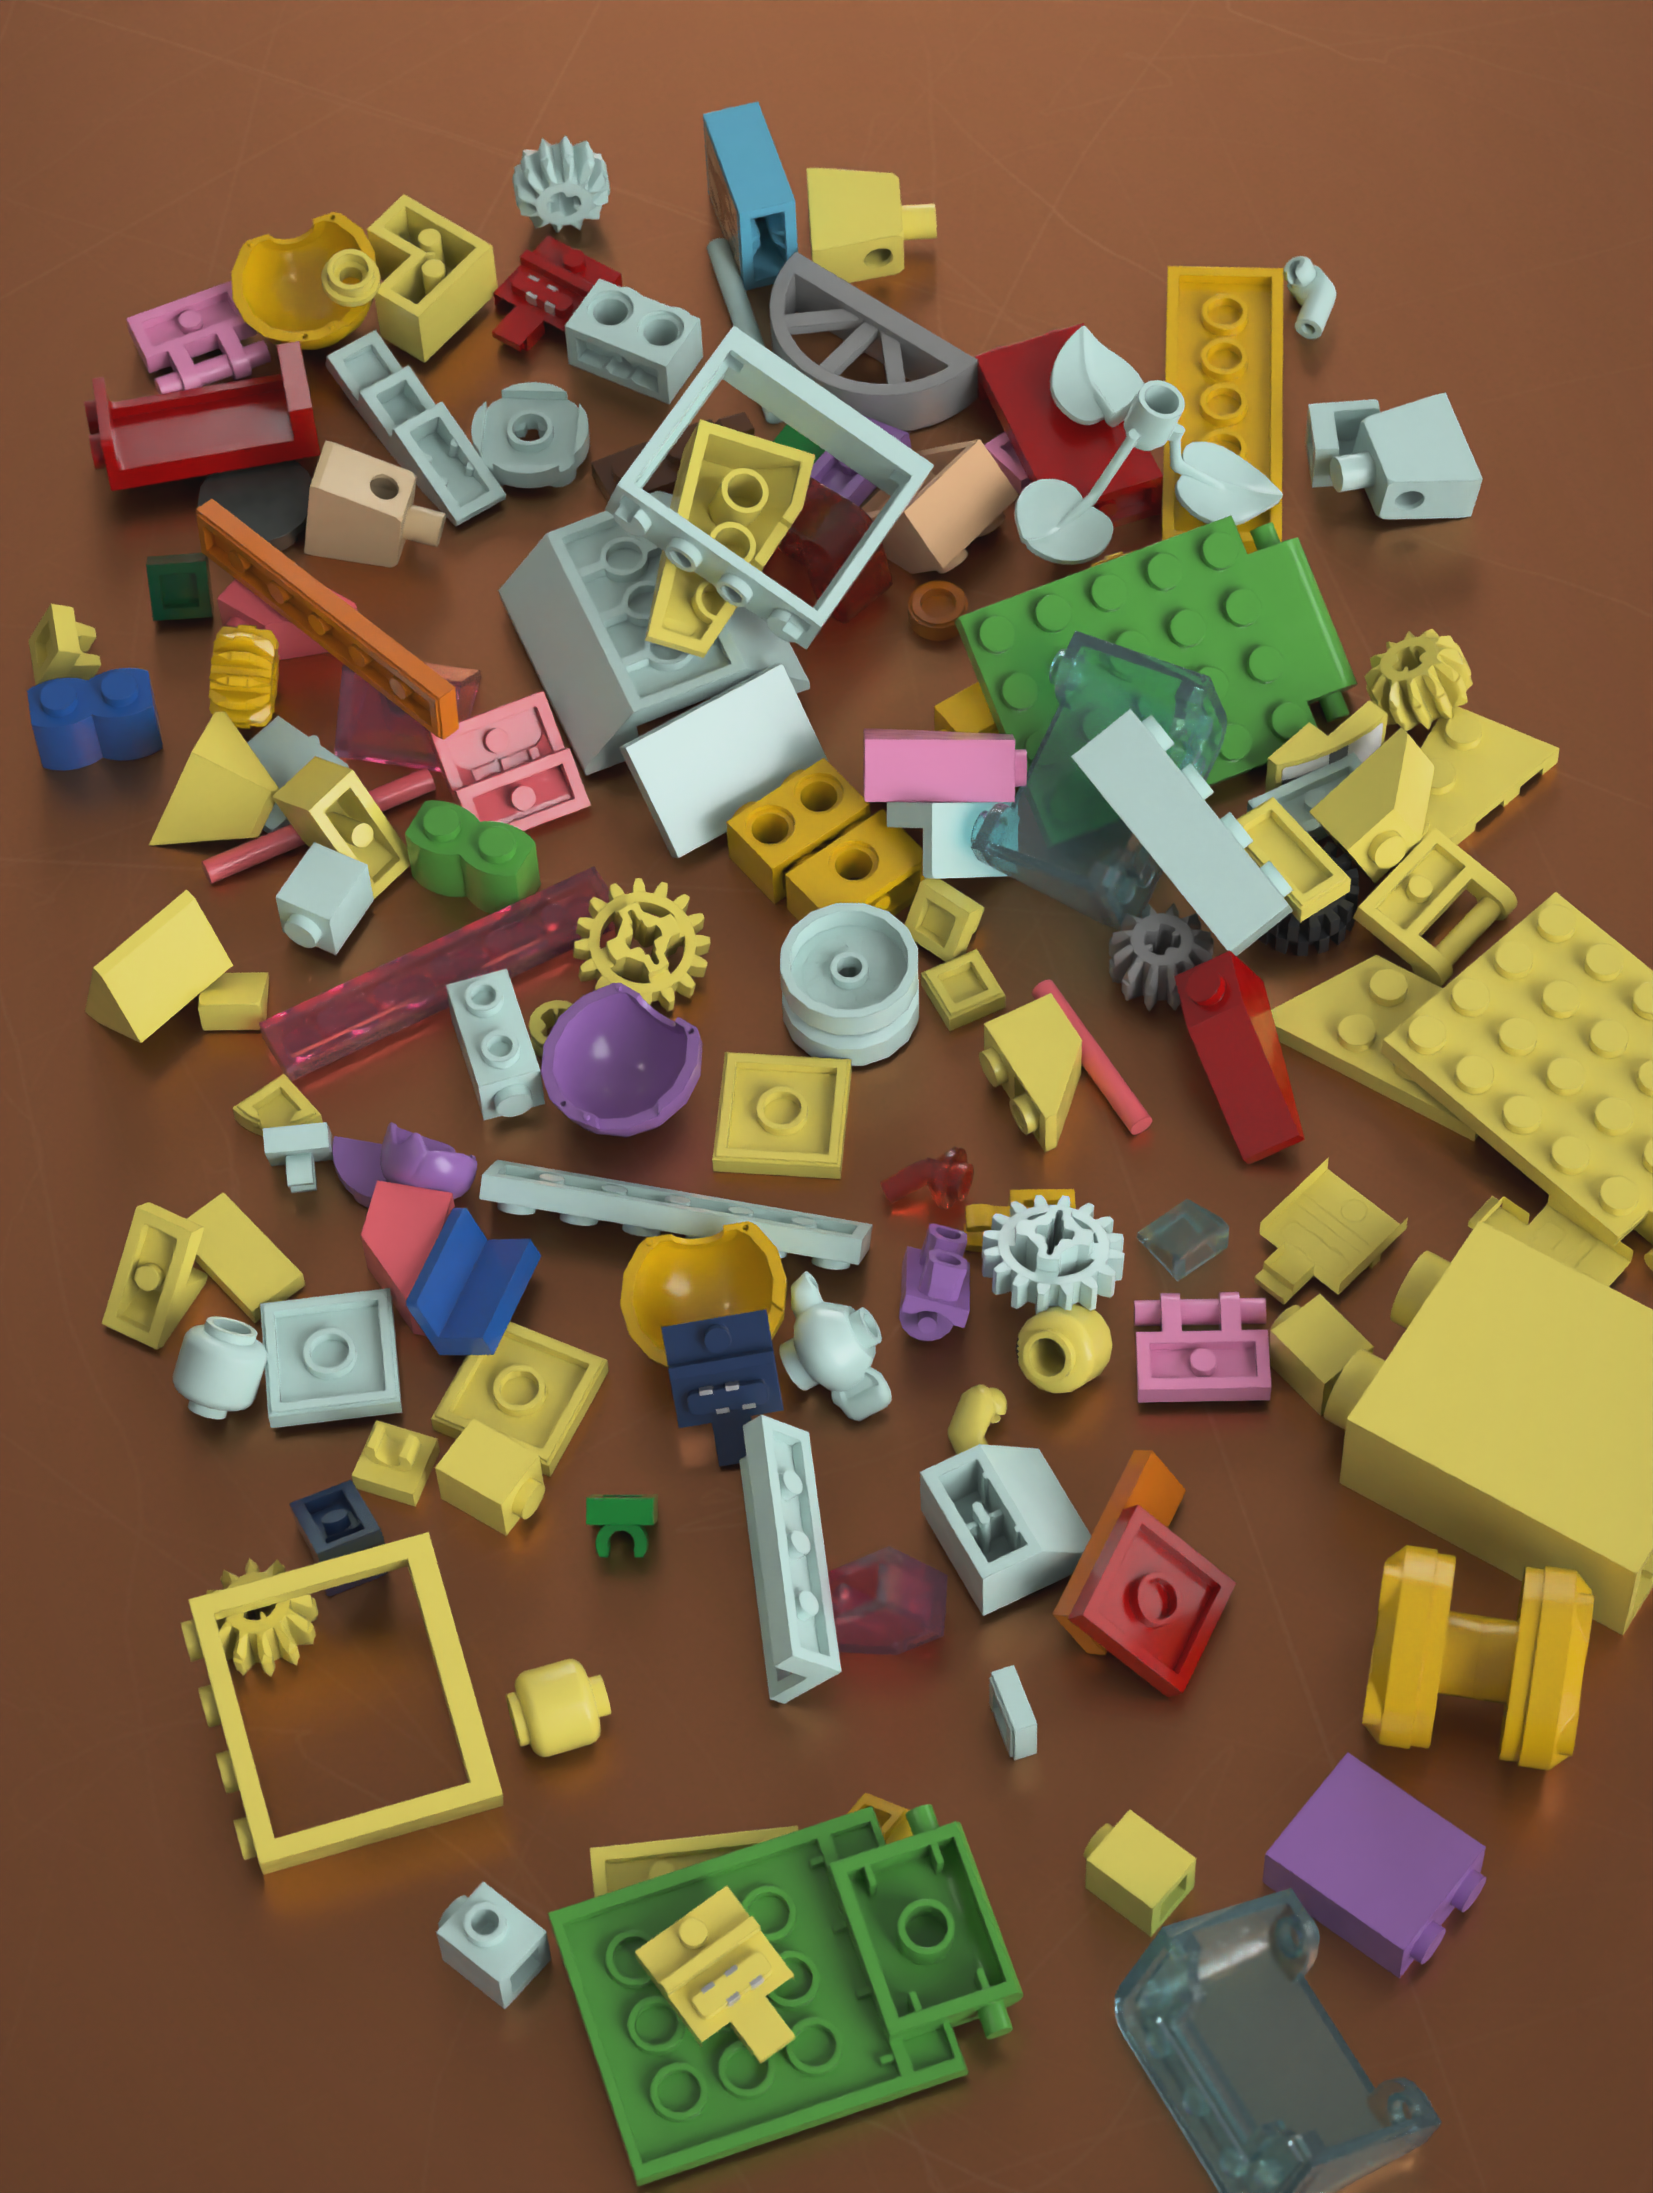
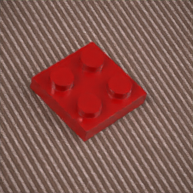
M1135 1505L1122 1510L1068 1620L1166 1697L1183 1694L1236 1582L1141 1506Z

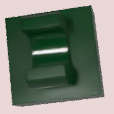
M203 553L149 556L147 558L146 569L153 621L213 617L214 603L209 561L206 555Z

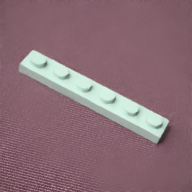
M496 1160L482 1174L479 1195L481 1200L498 1202L497 1208L506 1213L530 1215L535 1213L536 1209L560 1213V1220L569 1224L591 1226L596 1225L598 1220L623 1224L622 1230L624 1232L644 1237L658 1236L661 1234V1231L686 1235V1239L704 1238L721 1232L723 1225L749 1221L756 1224L777 1247L780 1258L786 1257L787 1253L812 1257L811 1262L814 1265L834 1270L848 1269L850 1264H860L870 1248L873 1224L503 1160Z

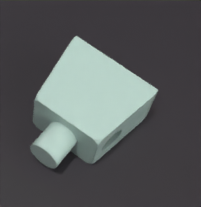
M1446 393L1436 394L1367 416L1360 423L1352 454L1332 457L1330 462V475L1335 490L1337 492L1365 488L1376 516L1383 520L1471 517L1483 481Z

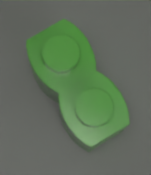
M428 800L423 803L405 832L412 877L421 886L434 893L449 897H467L479 909L498 917L521 918L541 886L535 841L527 833L512 825L496 821L480 822L474 814L459 805L446 801Z

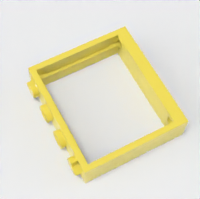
M429 1532L188 1599L193 1619L182 1622L181 1627L191 1662L200 1659L205 1660L211 1682L210 1685L198 1688L209 1728L222 1724L229 1749L216 1754L226 1794L240 1790L247 1816L233 1820L244 1860L258 1857L263 1875L503 1806V1793ZM408 1567L468 1783L274 1838L216 1620Z

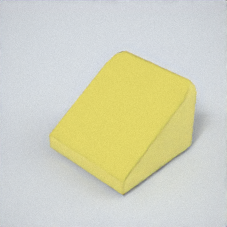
M223 973L200 993L198 1011L203 1031L266 1030L269 973Z

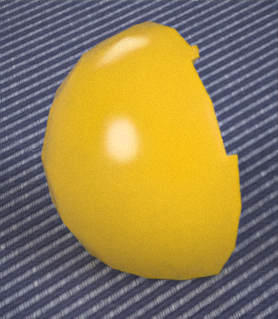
M332 212L312 219V227L306 233L295 238L276 239L266 234L247 240L241 247L231 272L232 299L244 322L274 345L300 341L301 350L325 348L351 334L361 326L368 314L374 298L360 306H342L333 302L325 294L322 287L323 268L328 260L339 251L345 249L359 250L376 263L375 251L363 229L343 214ZM348 277L342 280V283L348 285H354L361 282L359 279L354 277Z
M749 1221L723 1225L721 1232L704 1238L686 1239L676 1237L673 1234L648 1237L638 1245L623 1273L620 1307L630 1337L651 1360L668 1368L661 1326L665 1327L767 1309L771 1338L773 1339L784 1321L787 1278L777 1247L756 1224Z

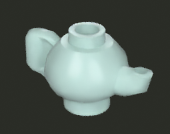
M805 1271L791 1285V1309L796 1321L794 1324V1337L780 1345L779 1351L782 1363L792 1381L800 1389L806 1391L817 1384H821L828 1390H831L833 1403L840 1407L849 1419L862 1421L888 1407L892 1401V1394L887 1381L882 1373L871 1367L876 1354L875 1345L882 1341L879 1326L871 1313L863 1307L855 1310L851 1306L824 1302L819 1293L816 1280L809 1272Z

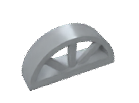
M795 251L786 261L774 282L770 298L772 352L860 414L905 432L929 427L945 421L967 408L978 398L977 359ZM830 331L845 341L820 365H817L801 351L791 335ZM865 352L884 364L887 384L859 382L839 375L858 356ZM905 377L908 378V379L911 380V381H910V382H905Z

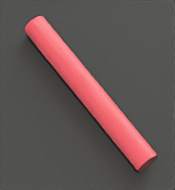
M1052 980L1040 982L1032 991L1034 999H1039L1050 993L1053 995L1082 1039V1066L1130 1133L1136 1135L1145 1131L1152 1123V1118L1054 982Z

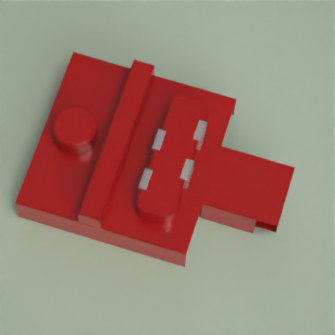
M548 235L533 252L527 249L520 256L521 264L493 293L495 306L502 298L516 306L492 330V337L518 351L524 349L528 352L545 334L544 321L565 331L566 323L598 279L623 287L622 275L588 257L581 250L573 249Z

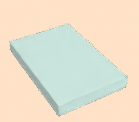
M783 664L771 665L619 747L671 856L674 858H680L726 833V821L731 819L741 806L751 801L757 802L781 786L782 782L791 773L800 769L805 770L822 758L828 761Z

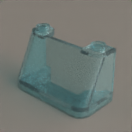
M1075 631L1067 649L1058 651L1050 668L1049 681L1055 685V695L1060 705L1027 771L1026 787L1019 788L1015 796V802H1012L1011 806L998 803L990 811L985 810L980 813L972 829L971 849L976 858L982 863L1105 926L1120 931L1125 914L1138 918L1142 917V911L1148 904L1163 870L1071 756L1131 709L1141 722L1152 715L1175 743L1165 751L1180 770L1191 763L1206 781L1225 738L1227 717L1209 676Z
M1292 1888L1163 1926L1122 1981L1115 1994L1114 2010L1122 2035L1219 2193H1335L1427 2142L1442 2124L1428 2097L1411 2080L1405 2077H1394L1385 2080L1376 2088L1373 2086L1304 1976L1314 1965L1318 1956L1320 1937L1315 1921L1309 1916Z

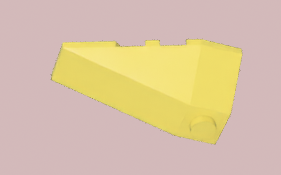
M700 419L684 447L670 509L762 571L803 509L815 455ZM662 550L645 641L704 658L737 606L724 600L718 594L716 587L697 573L687 572L675 566L667 558L665 551Z

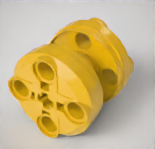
M1411 1545L1404 1546L1390 1556L1384 1564L1362 1724H1364L1379 1745L1410 1749V1746L1429 1749L1438 1694L1504 1704L1499 1760L1517 1762V1766L1549 1771L1567 1757L1572 1756L1594 1608L1592 1590L1577 1570L1545 1566L1544 1569L1525 1566L1516 1621L1450 1611L1456 1556L1438 1553V1549Z

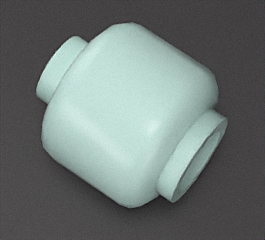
M213 1316L208 1317L205 1324L193 1326L186 1332L172 1381L176 1390L189 1400L188 1408L192 1412L211 1419H224L228 1411L244 1410L254 1402L266 1365L267 1352L263 1344L256 1339L257 1331L253 1327L235 1319Z

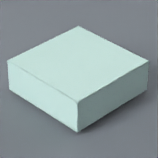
M1012 1665L991 1672V1677H989V1705L1009 1756L1013 1757L1015 1761L1037 1754V1722L1015 1666Z

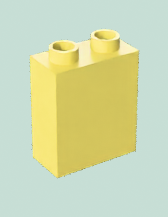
M1479 1220L1452 1262L1430 1251H1425L1411 1267L1397 1293L1390 1314V1320L1406 1328V1331L1386 1361L1364 1349H1359L1351 1357L1338 1377L1327 1401L1324 1419L1345 1430L1339 1483L1521 1581L1525 1566L1544 1569L1545 1566L1577 1570L1591 1588L1592 1595H1594L1592 1619L1624 1635L1653 1588V1309Z

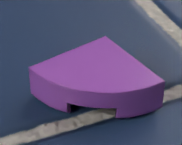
M334 1136L332 1154L337 1175L345 1188L354 1195V1199L361 1205L369 1208L377 1180L387 1182L380 1166L382 1144Z

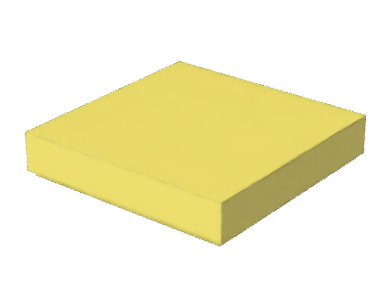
M725 1052L712 1158L713 1171L841 1179L852 1073L851 1059Z
M509 1322L494 1355H467L431 1417L433 1430L457 1439L474 1417L539 1454L542 1474L551 1477L609 1372L608 1360Z

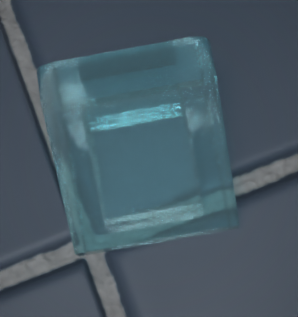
M1186 1199L1137 1232V1239L1178 1282L1228 1247L1229 1225L1218 1215Z

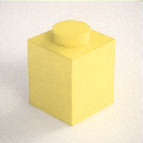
M1321 1294L1317 1295L1303 1307L1293 1305L1278 1316L1270 1329V1366L1320 1416L1324 1414L1331 1391L1351 1357L1359 1349H1364L1373 1354L1374 1346Z
M474 1417L435 1467L441 1499L505 1536L509 1534L520 1518L526 1520L533 1515L545 1493L539 1454Z
M1129 1810L1115 1827L1109 1823L1103 1825L1092 1837L1084 1851L1083 1856L1086 1858L1085 1888L1150 1937L1194 1888L1196 1858L1132 1810Z

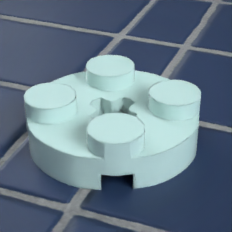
M519 383L501 390L502 398L494 401L488 408L486 401L478 408L471 426L473 447L500 486L539 488L550 485L552 487H564L575 479L576 469L585 460L589 451V424L586 411L580 403L578 408L575 403L569 401L566 391L547 383ZM528 429H537L539 437H541L534 441L519 439L526 436Z

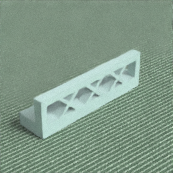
M760 1415L743 1425L747 1456L740 1459L739 1462L769 1698L785 1704L841 1673L809 1432Z

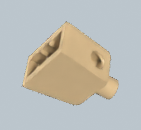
M326 440L310 484L304 553L391 568L398 564L406 539L438 547L446 513L414 505L417 477L412 471Z

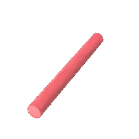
M425 767L368 792L380 810L384 812L434 791L436 787L429 770ZM289 824L203 860L201 863L206 877L212 884L303 846L305 843L293 826Z

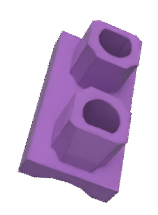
M929 1224L922 1249L907 1246L902 1262L899 1319L902 1328L910 1336L918 1340L933 1341L940 1339L951 1331L953 1325L965 1328L970 1312V1262L963 1258L967 1245V1233L938 1224Z

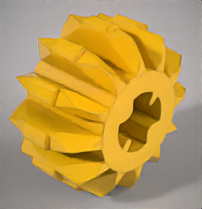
M238 624V627L223 626L217 633L216 640L213 643L209 676L210 689L208 697L210 699L209 710L212 716L215 712H226L236 728L250 729L251 726L266 727L272 719V713L275 711L280 657L278 655L279 642L272 630L257 629V626Z

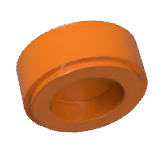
M930 581L918 586L912 592L908 601V618L911 628L916 634L928 640L944 641L959 635L954 621L958 617L968 614L966 594L960 587L947 581Z

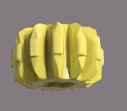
M1432 628L1425 631L1421 636L1415 637L1408 631L1404 640L1398 643L1386 642L1387 651L1370 658L1372 669L1364 676L1367 683L1366 690L1372 702L1388 714L1387 725L1398 724L1405 731H1409L1418 723H1421L1429 730L1434 720L1440 717L1451 719L1452 707L1462 706L1468 702L1466 691L1473 685L1470 677L1471 670L1459 645L1453 641L1451 635L1439 637Z
M249 1558L245 1567V1575L238 1577L231 1572L223 1570L221 1583L223 1589L284 1573L286 1570L284 1565L276 1560L265 1572H259L257 1563ZM207 1590V1594L220 1590ZM304 1595L216 1620L226 1660L233 1658L236 1670L240 1671L243 1676L255 1663H261L264 1673L271 1677L276 1667L274 1661L280 1658L297 1666L298 1659L300 1658L297 1645H311L314 1643L316 1633L311 1622L317 1619L318 1608L315 1598H312L311 1595Z

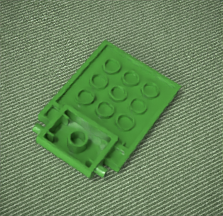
M1230 515L962 615L954 621L999 734H1013L1015 749L1027 750L1026 787H1021L1045 849L1122 820L1071 756L1129 709L1134 712L1141 722L1152 715L1175 743L1165 751L1180 770L1191 763L1209 786L1267 765L1268 757L1310 722L1317 727L1309 708L1310 704L1319 701L1327 723L1350 714L1342 692L1355 687L1358 683L1299 538L1280 542L1273 522L1267 523L1250 531L1258 551L1247 555L1233 517Z
M922 1805L906 1813L913 1836L886 1844L873 1807L870 1806L548 1913L558 1950L637 2187L968 2075L969 2072L953 2030L955 2026L980 2019L987 2039L1000 2037L1013 2030L1006 2008L1018 2002L1024 1994L960 1822L955 1821L939 1826L932 1805ZM726 1886H728L749 1916L754 1917L760 1925L761 1932L794 1974V1980L790 1978L769 1993L766 1998L793 2032L795 2039L761 2064L754 2055L750 2054L733 2031L731 2022L703 2041L701 2047L635 1958L636 1950Z

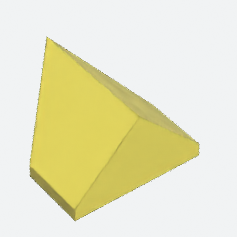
M215 712L196 743L149 846L258 838L275 804L272 796L280 789L226 712Z

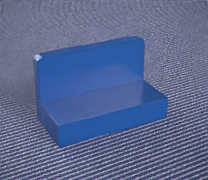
M453 1208L406 1300V1306L439 1355H494L541 1258V1254L531 1239L487 1240L467 1208Z

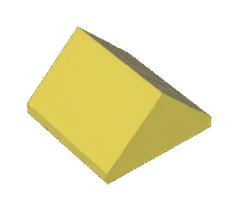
M187 889L93 967L85 1012L98 1023L139 1043L146 1040L233 966L197 900Z

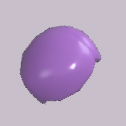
M392 1122L388 1124L380 1155L382 1174L387 1182L453 1193V1199L464 1195L470 1189L476 1176L477 1161L475 1156L455 1153V1149L448 1144L429 1139L418 1133L406 1131L397 1127Z

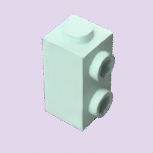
M507 969L447 984L446 989L452 1023L483 1119L488 1120L499 1116H518L532 1107L545 1104L540 1067Z

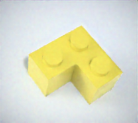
M405 194L367 229L368 240L375 251V260L380 272V279L383 280L375 295L380 335L425 363L493 297V293L498 289L493 245Z

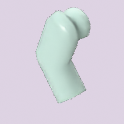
M1297 256L1289 260L1283 270V276L1288 282L1287 287L1290 293L1302 306L1295 322V329L1305 338L1316 339L1323 333L1336 300V289L1326 274L1318 266L1313 265L1309 258Z

